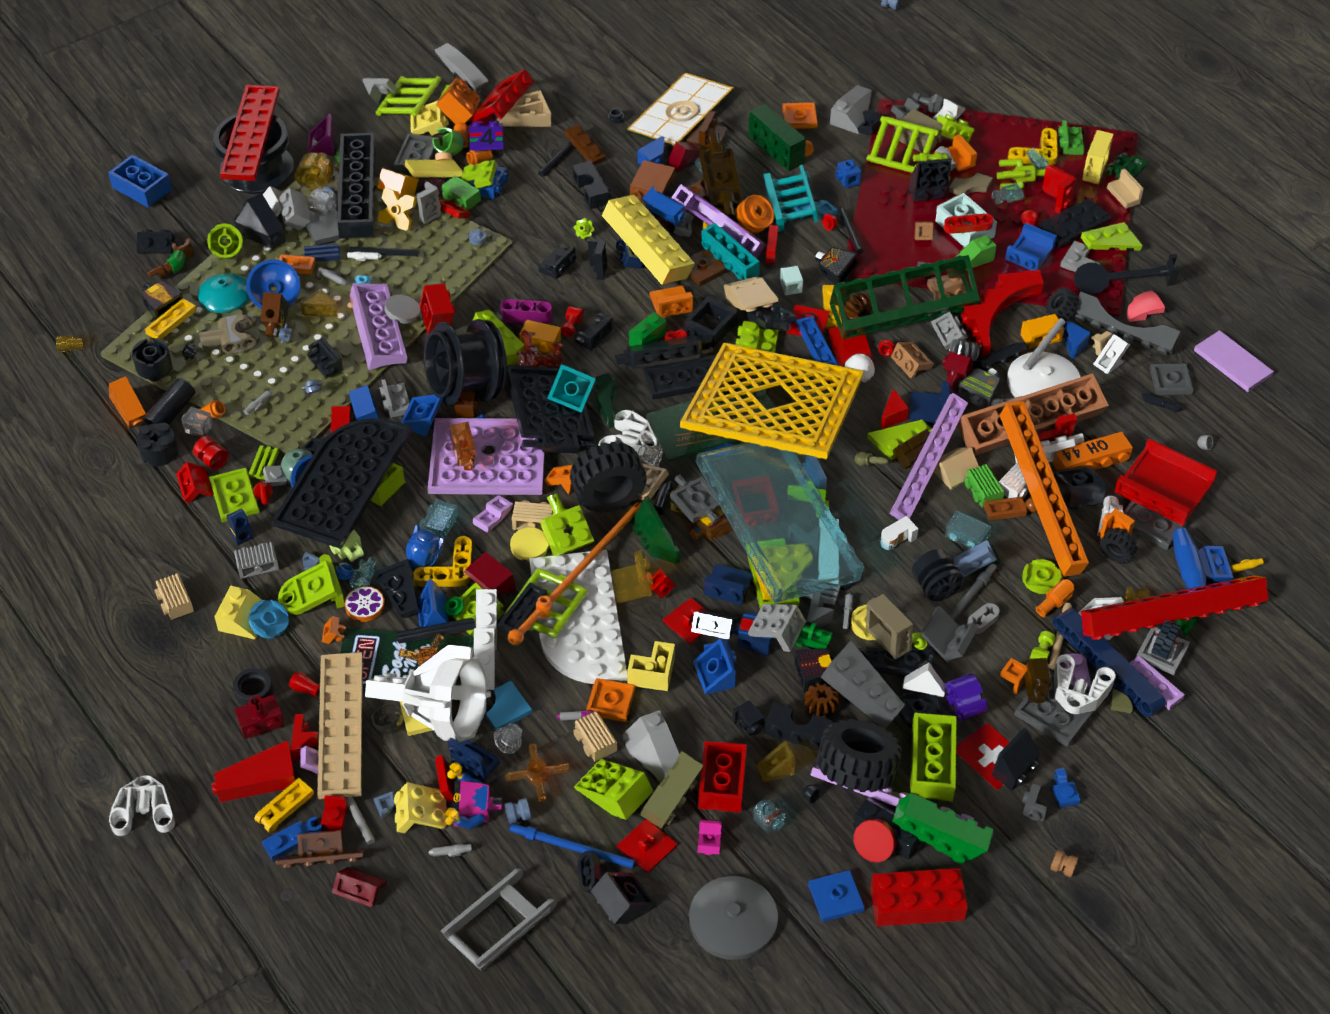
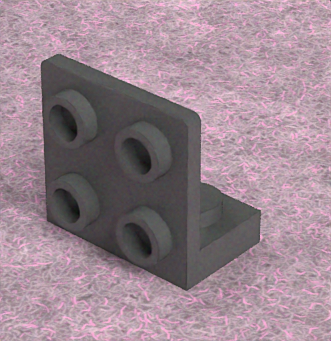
M937 606L924 626L921 636L947 662L964 655L978 627L974 622L959 626L941 606Z

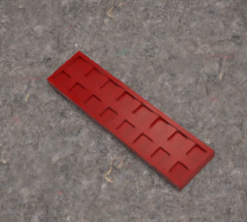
M245 86L220 172L221 179L256 180L280 93L279 86Z

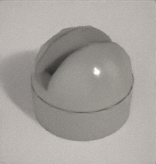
M1211 435L1200 436L1197 441L1198 447L1203 450H1211L1213 447V437Z

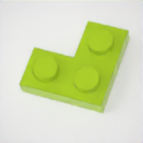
M495 160L468 165L464 167L462 179L465 182L475 180L474 185L476 189L492 185L497 163Z

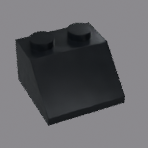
M1089 465L1054 471L1055 480L1065 505L1069 509H1077L1088 505L1094 506L1104 502L1106 482Z
M1023 728L998 754L992 776L1011 791L1017 785L1021 786L1027 779L1026 775L1029 772H1035L1040 764L1038 760L1041 753L1026 728Z
M606 872L591 890L596 902L602 906L607 913L608 919L614 924H628L657 906L633 873Z

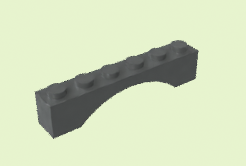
M1080 292L1078 296L1079 305L1076 306L1077 310H1074L1073 314L1075 319L1081 322L1086 320L1091 322L1090 324L1096 328L1103 327L1112 334L1117 335L1118 333L1123 335V338L1128 341H1138L1141 346L1155 348L1160 354H1173L1181 337L1179 330L1166 325L1141 328L1123 324L1110 316L1096 297Z

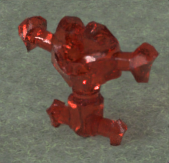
M524 329L520 336L524 337L525 346L516 352V355L519 356V363H516V366L539 367L543 364L546 366L553 365V368H560L563 362L562 354H560L563 344L555 342L552 344L553 354L548 352L542 354L536 347V344L532 343L531 336H534L535 332H528Z

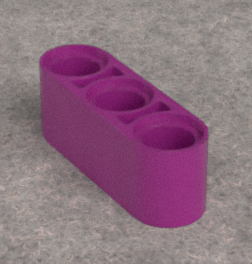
M506 299L501 302L502 320L507 323L525 324L526 320L550 324L552 322V305L545 301Z

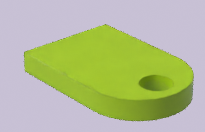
M325 560L284 583L279 591L278 601L289 614H302L339 595L330 563ZM293 596L292 600L286 603L287 598Z

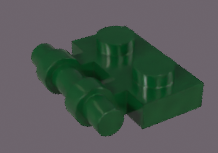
M1123 152L1115 158L1114 162L1108 165L1105 173L1111 175L1116 172V178L1120 179L1121 170L1126 169L1135 179L1147 167L1148 161L1135 155L1128 158L1127 153Z

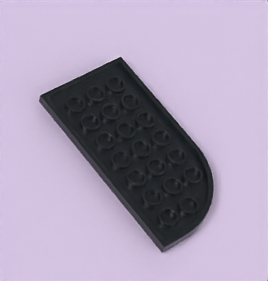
M368 418L350 422L333 431L322 441L271 521L272 525L342 549L412 432L411 426L389 419Z

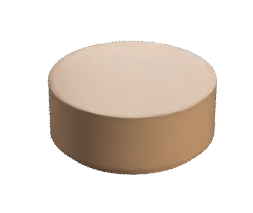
M449 152L436 153L435 160H452V154Z

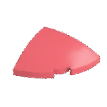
M1143 292L1134 297V300L1129 304L1127 319L1129 322L1146 320V316L1149 314L1164 313L1165 306L1155 292Z

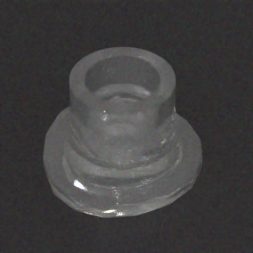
M643 444L639 448L638 454L645 464L658 467L662 458L663 448L660 445L651 447Z
M514 723L497 729L494 733V742L498 749L507 754L515 753L522 744V730Z

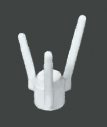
M1107 496L1104 499L1097 536H1100L1099 532L1103 526L1102 519L1107 513H1111L1115 508L1123 512V506L1119 505V500L1115 496Z

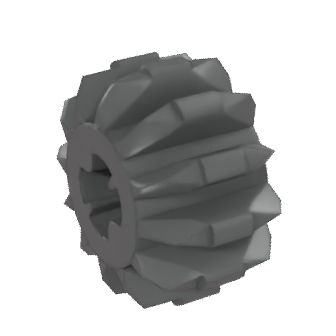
M954 339L949 346V352L967 356L972 361H976L979 356L980 345L975 342Z

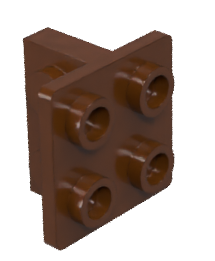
M709 111L704 122L700 121L692 128L687 138V143L708 148L711 145L708 134L714 131L715 136V131L719 132L721 143L727 132V127L717 125V119H715L716 112Z

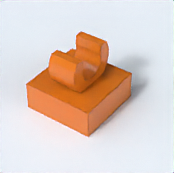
M332 616L324 625L322 642L330 644L333 639L337 642H341L345 636L339 634V632L343 633L346 627L339 625L340 618Z

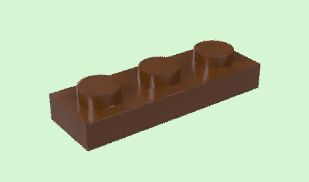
M579 124L565 129L564 135L587 161H592L593 165H596L606 160V155Z

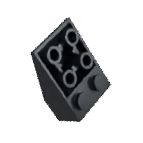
M951 158L917 162L911 174L909 185L914 202L947 198Z

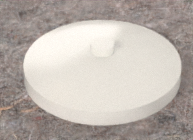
M1031 352L1018 357L1010 365L1007 385L1012 395L1016 398L1080 378V374L1069 360L1050 352H1042L1030 369L1025 370L1023 365L1033 353Z

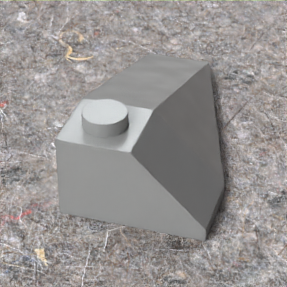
M857 85L838 99L831 109L830 125L859 134L857 128L865 121L863 111L869 110L872 90Z
M660 710L640 717L621 735L629 754L643 764V768L647 771L649 770L661 784L680 754Z

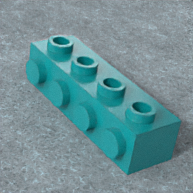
M715 222L701 231L703 248L709 250L728 270L734 272L738 279L745 280L760 275L759 260Z

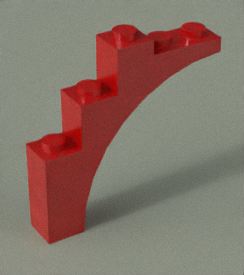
M1040 270L999 274L997 282L994 284L995 289L981 290L978 305L964 307V313L961 314V322L965 324L967 331L972 330L973 337H976V343L980 345L981 357L990 353L989 330L996 317L1013 303L1027 297L1042 294L1044 282Z

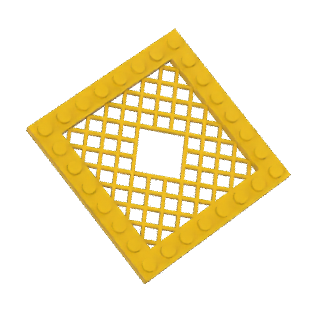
M723 343L681 419L680 428L827 459L863 379L864 371ZM751 368L753 371L746 373L744 369ZM739 371L741 374L734 375L733 372ZM769 372L770 375L763 376L761 373ZM757 375L759 378L752 379L750 376ZM784 375L788 377L787 379L783 380L779 378L780 376ZM746 378L748 381L740 382L739 379ZM773 378L776 380V382L772 383L768 381L769 379ZM804 379L806 382L799 384L797 380ZM735 381L736 384L729 385L727 382ZM762 381L765 383V385L758 386L757 384L758 382ZM792 382L794 385L788 387L786 383ZM821 382L824 385L817 387L815 384ZM752 384L754 388L747 389L745 386ZM781 385L796 402L766 410L752 393ZM811 386L812 389L805 390L803 387ZM741 388L743 391L735 392L733 389ZM799 389L801 392L794 393L792 390ZM826 389L830 391V393L823 394L821 392ZM729 391L731 394L724 395L722 392ZM816 392L819 395L812 397L810 394ZM747 394L749 397L742 399L740 396ZM806 396L808 399L800 400L799 397ZM735 397L738 401L730 402L728 399ZM822 399L825 401V403L819 404L817 402L818 400ZM724 401L726 404L718 405L716 402ZM751 401L755 403V405L748 406L746 404ZM812 402L815 406L807 407L805 404ZM741 404L744 408L736 409L734 406ZM801 406L803 409L796 411L794 407ZM730 407L732 411L725 413L723 409ZM758 408L761 410V412L755 413L753 411L754 409ZM789 409L791 412L785 414L782 410ZM818 409L821 412L818 414H814L812 411ZM719 411L720 414L713 416L711 412ZM747 411L750 413V415L743 416L741 414ZM778 412L780 415L773 417L771 413ZM808 413L810 416L803 418L800 414ZM737 415L739 418L731 419L729 416ZM764 415L768 417V419L761 420L759 418L760 416ZM796 416L798 419L791 421L789 417ZM754 418L757 422L749 423L747 420ZM782 419L786 421V423L779 424L777 422L778 420ZM814 420L816 423L810 425L807 421ZM771 422L775 425L771 427L766 426L767 423ZM803 423L804 427L798 428L796 424ZM789 426L793 428V430L786 431L784 429L785 427ZM809 430L811 434L804 435L802 432Z

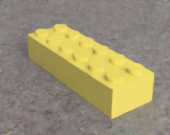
M635 195L608 201L602 216L662 285L688 278L695 263Z

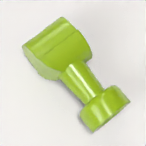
M1048 631L1040 633L1038 638L1040 645L1033 648L1029 660L1034 658H1046L1048 660L1050 651H1047L1048 647L1053 646L1056 640L1053 633Z

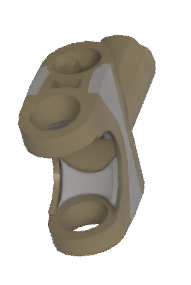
M234 315L219 319L218 329L199 332L202 348L221 345L223 352L228 354L253 348L256 344L255 336L242 333L252 327V319L247 315ZM241 321H248L247 324H240ZM246 340H252L250 343H243Z

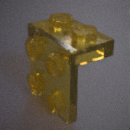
M642 550L634 552L635 565L610 571L616 604L652 595L651 584H653L651 573H648L650 563L648 557L644 558Z

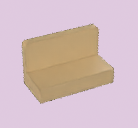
M1122 169L1120 179L1108 183L1107 189L1125 208L1140 204L1143 187L1126 169Z

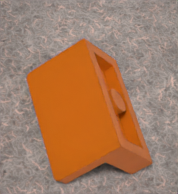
M960 134L955 135L953 146L948 147L957 164L955 169L962 171L974 167L977 157L976 151Z

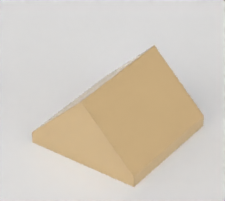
M971 447L956 448L940 457L933 472L952 490L965 483L964 479L968 469L978 468L979 465Z

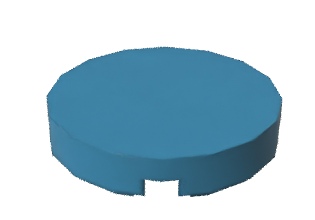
M261 600L249 612L248 621L250 628L255 634L263 638L272 639L284 633L289 625V615L284 606L277 601Z

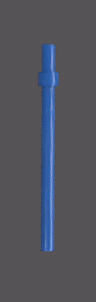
M514 823L510 826V832L523 835L526 839L532 841L537 839L579 853L591 851L596 853L599 859L631 869L634 867L635 860L540 832L535 827L528 826L527 828Z

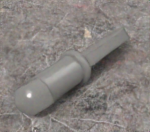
M851 593L845 596L843 629H848L850 613L853 612V595Z

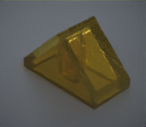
M322 289L300 301L302 316L338 317L336 302Z
M785 740L756 764L763 782L794 775L795 756L788 741Z

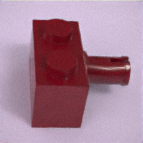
M950 351L948 356L945 355L942 366H944L948 376L946 382H949V389H953V393L958 379L964 380L969 376L974 364L970 357Z
M255 695L256 701L251 697L249 704L234 709L244 739L256 737L261 733L284 726L282 713L274 695L263 699Z

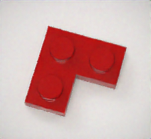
M1072 413L1058 417L1054 429L1044 430L1037 434L1040 442L1046 440L1052 442L1055 441L1056 437L1072 436L1077 422L1076 415Z

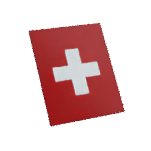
M986 723L956 746V753L996 790L1004 785L992 776L998 754L1009 741L989 723Z

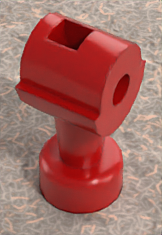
M573 306L567 308V323H564L561 327L562 335L566 337L574 335L575 323L582 322L584 309Z

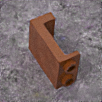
M643 160L630 185V196L635 195L642 201V198L653 185L656 192L659 191L664 194L668 185L673 184L675 181V167Z

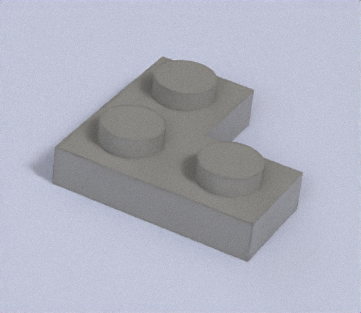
M1074 241L1061 261L1060 267L1076 272L1077 268L1082 264L1097 263L1100 265V263L1086 258L1090 249L1085 244Z

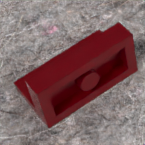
M346 867L337 872L332 893L373 907L375 906L379 889L386 885L387 880L351 867Z

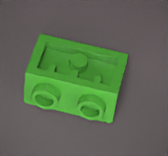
M1063 120L1062 126H1059L1058 136H1061L1060 147L1063 149V154L1083 155L1084 146L1081 127H1067V121Z

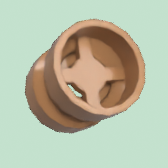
M1057 850L1050 870L1055 872L1061 871L1065 876L1071 878L1078 857L1068 856L1063 851Z

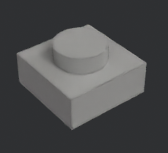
M281 466L264 467L263 473L266 482L271 486L286 485L287 479L282 473Z

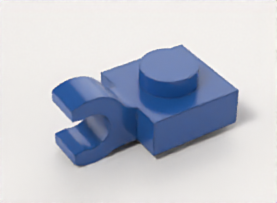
M1064 768L1056 769L1054 780L1057 785L1053 786L1052 791L1058 807L1078 805L1080 797L1074 782H1067Z

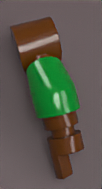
M185 239V244L181 246L172 244L174 252L170 258L166 259L162 267L159 265L146 272L147 276L150 278L157 275L159 279L166 277V274H176L183 269L185 260L194 255L190 239Z

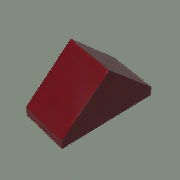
M675 142L667 163L670 167H675V171L679 172L699 157L700 149L693 143Z

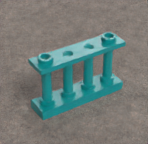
M803 165L799 166L801 174L775 180L771 178L770 173L763 174L770 204L774 210L776 225H778V232L785 230L784 223H787L788 220L813 215L814 222H818L817 215H820L819 207L814 204L808 181H810L808 171H804ZM799 181L803 182V186L782 191L775 190L778 186ZM806 192L807 195L804 198L783 203L781 201L778 202L782 197ZM808 203L810 205L809 209L788 214L781 213L783 209Z

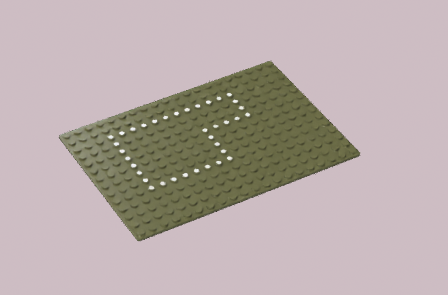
M328 154L322 156L288 186L283 193L291 188L305 194L307 205L310 207L327 203L321 198L320 190L325 186H331L337 193L333 204L338 212L339 165L336 164L335 158ZM375 177L374 237L343 238L319 244L339 243L340 260L315 262L312 274L297 273L300 280V293L296 301L288 308L285 322L288 328H292L289 342L283 341L280 344L281 338H278L279 329H277L276 337L265 336L266 327L261 322L262 309L258 308L250 299L240 309L228 313L211 312L205 309L198 299L199 287L204 281L214 275L233 273L247 280L251 270L259 263L266 260H279L280 254L305 256L304 246H315L306 226L301 230L284 224L282 213H280L277 219L284 229L285 243L274 248H268L242 236V248L236 256L223 259L211 254L174 287L182 292L183 299L196 305L197 311L162 339L169 348L173 369L156 382L145 378L142 379L166 391L177 378H182L189 382L196 391L188 402L189 404L201 409L213 400L222 401L226 411L222 417L217 419L272 448H278L279 452L283 454L293 449H301L311 438H318L331 425V406H350L352 404L349 396L350 391L366 385L370 387L391 366L385 365L368 370L350 300L352 284L356 283V276H371L372 281H370V284H387L390 297L393 295H405L413 298L418 304L420 303L424 285L445 283L446 289L451 294V304H453L512 245V240L466 218L458 219L441 209V216L423 224L420 221L418 201H416L415 207L409 213L412 219L410 230L398 228L395 219L389 224L378 222L379 211L388 206L382 199L383 190L377 188L379 178ZM475 229L483 230L486 233V242L478 246L471 244L469 233ZM349 247L419 250V257L382 255L379 260L366 259V261H357L356 259L348 258L347 253L349 252ZM322 267L323 269L336 272L338 276L346 280V285H340L324 277L318 272V268ZM272 287L271 290L275 292L278 288ZM421 311L418 319L412 323H400L397 320L405 351L426 331ZM150 312L144 313L101 351L103 358L138 377L140 376L135 369L132 349L141 340H153L145 332V328L155 321ZM234 315H247L252 319V327L242 333L255 336L256 344L253 348L231 354L223 352L221 345L202 348L199 332L218 329L219 319ZM241 321L240 324H247L248 321ZM321 337H324L338 353L343 365V371L327 379L310 361L307 355L316 349L315 347L310 350L308 346L320 340ZM246 340L243 343H250L252 340ZM187 343L195 344L196 355L193 359L185 360V357L181 355ZM311 380H317V383L323 382L320 385L321 391L313 394H307L306 390H302V387H305L306 382ZM264 392H272L271 397L263 403V406L258 411H253L248 415L244 413L243 410Z

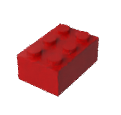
M704 741L698 809L741 812L746 744Z

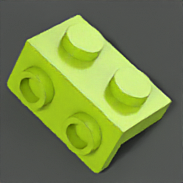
M939 114L936 121L943 124L940 132L942 136L954 139L955 135L960 134L969 143L974 129L968 126L967 121L962 119L956 121L954 120L955 117L946 114L942 116Z

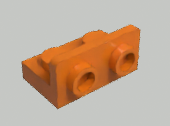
M1115 508L1102 519L1103 526L1099 532V542L1111 528L1123 529L1125 533L1128 532L1130 533L1129 536H1131L1135 520Z

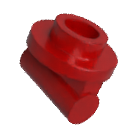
M259 482L255 485L253 493L257 499L261 500L262 504H268L273 489L268 482Z

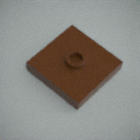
M703 249L690 256L695 264L689 277L698 286L727 272L725 265L717 260L708 250Z

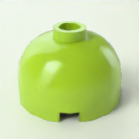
M223 223L216 225L209 232L207 243L212 254L218 258L228 259L233 258L240 252L243 240L237 228L231 224Z

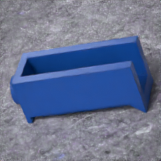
M654 185L642 198V201L647 203L645 207L651 213L674 226L682 222L687 215L684 204L681 205L659 191L656 192Z

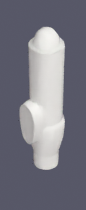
M372 252L347 253L348 258H353L357 261H366V259L379 260L382 257L381 254Z

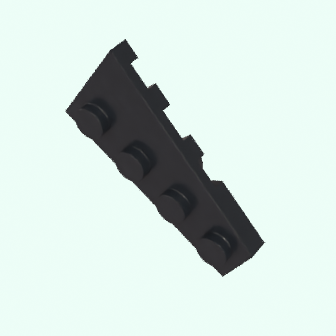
M912 647L910 652L897 659H894L887 650L858 648L878 673L902 677L907 676L927 663H930L932 666L934 655L933 647H927V650H918L916 647Z

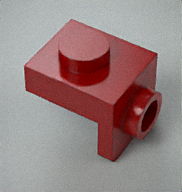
M661 569L646 582L661 599L676 586Z

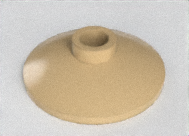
M677 101L666 108V116L673 121H687L694 118L698 113L697 105L690 101ZM681 105L689 106L693 110L689 117L683 119L674 118L671 115L672 109ZM684 106L676 108V115H687L688 108ZM681 109L686 110L684 113H678Z

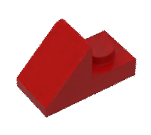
M295 714L291 742L293 761L300 760L301 749L304 746L314 749L319 745L318 732H309V724L305 722L303 714Z

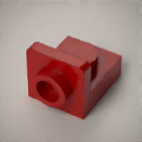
M325 795V808L321 820L322 828L343 830L348 810L346 798L340 795Z

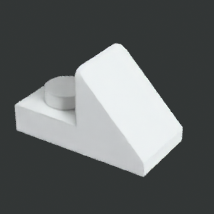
M944 99L943 108L933 119L937 120L939 114L942 116L948 114L955 117L954 120H956L965 111V108L953 101Z
M1113 334L1093 365L1106 374H1110L1123 364L1124 361L1121 357L1130 344Z

